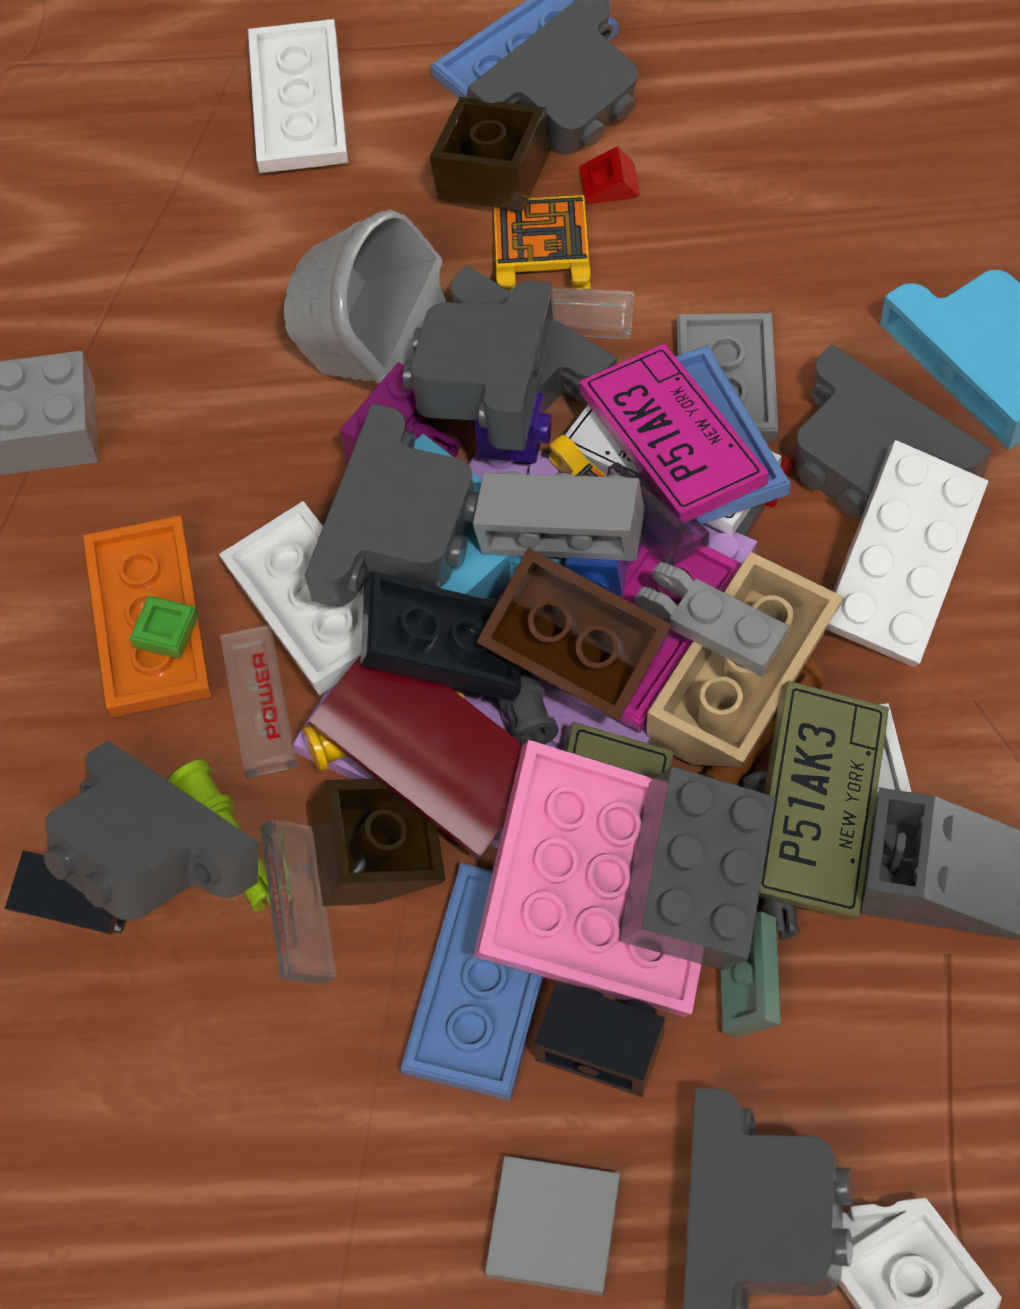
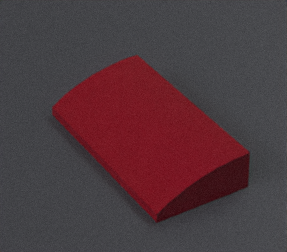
M360 655L313 714L308 725L479 859L503 829L523 744L449 686L362 666Z

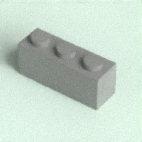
M515 471L483 473L473 527L482 554L524 556L529 547L546 557L636 561L645 507L639 478H626L620 475H609L606 477L574 476L568 473L535 475L522 474Z

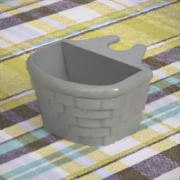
M388 209L356 222L346 228V230H342L338 234L311 247L310 251L306 252L296 265L286 290L287 297L284 300V320L288 335L310 362L315 364L323 376H342V378L362 379L363 381L375 380L376 383H380L398 362L405 365L407 359L413 360L415 328L423 326L426 313L432 306L446 302L439 280L443 260L430 242L424 238L417 226L413 225L412 221L404 214Z

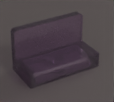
M619 462L608 467L607 476L620 475L626 478H639L645 507L640 542L661 562L675 566L708 545L710 532L696 519L683 524L662 503L640 472L632 475Z

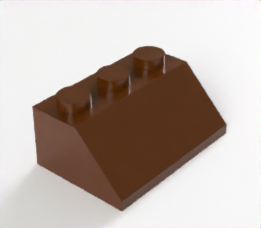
M528 547L479 636L477 643L620 721L649 673L673 627L666 621Z

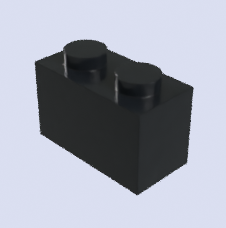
M557 981L534 1041L535 1061L643 1098L664 1037L665 1017L657 1015V1010L644 1002L628 999L625 1003L603 997L604 994L598 991L573 985L570 986Z

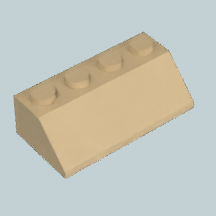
M752 552L748 554L724 593L789 625L788 637L763 676L694 641L692 642L647 714V737L650 738L649 743L674 751V756L692 765L743 767L778 709L781 686L787 681L794 682L843 602V596Z

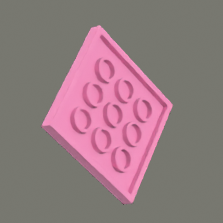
M531 740L524 743L519 757L473 957L573 986L589 988L625 1001L628 999L638 1000L652 1006L656 1010L677 1016L686 1017L691 1015L702 964L619 941L648 786L654 779Z

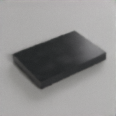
M370 570L364 581L361 643L362 666L513 702L521 692V667L477 643L498 602Z

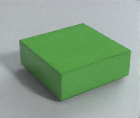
M148 595L129 639L134 648L181 659L199 614L194 606Z

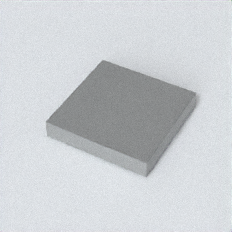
M504 1156L485 1270L486 1278L603 1297L620 1174Z

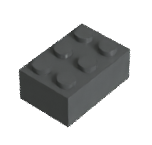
M673 766L652 780L648 786L619 941L720 970H725L749 958L775 797Z

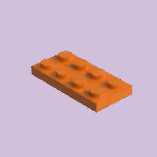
M181 515L83 535L105 706L110 718L212 697L199 617L181 659L134 648L129 639L148 595L194 606L198 612L185 525Z

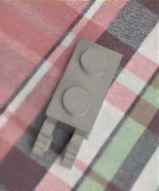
M666 562L658 563L652 571V578L659 586L668 589L669 592L683 599L677 606L669 596L657 592L650 587H644L640 589L635 597L636 603L639 605L638 607L671 624L672 630L763 676L787 639L790 626L698 579L693 581L685 571L678 567H673L672 564L669 565Z

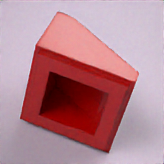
M618 146L579 166L584 197L588 204L628 200L640 196L635 165Z

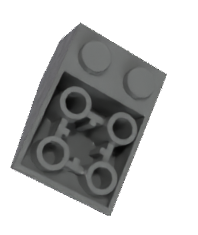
M879 787L875 803L860 914L1020 940V830L936 796Z

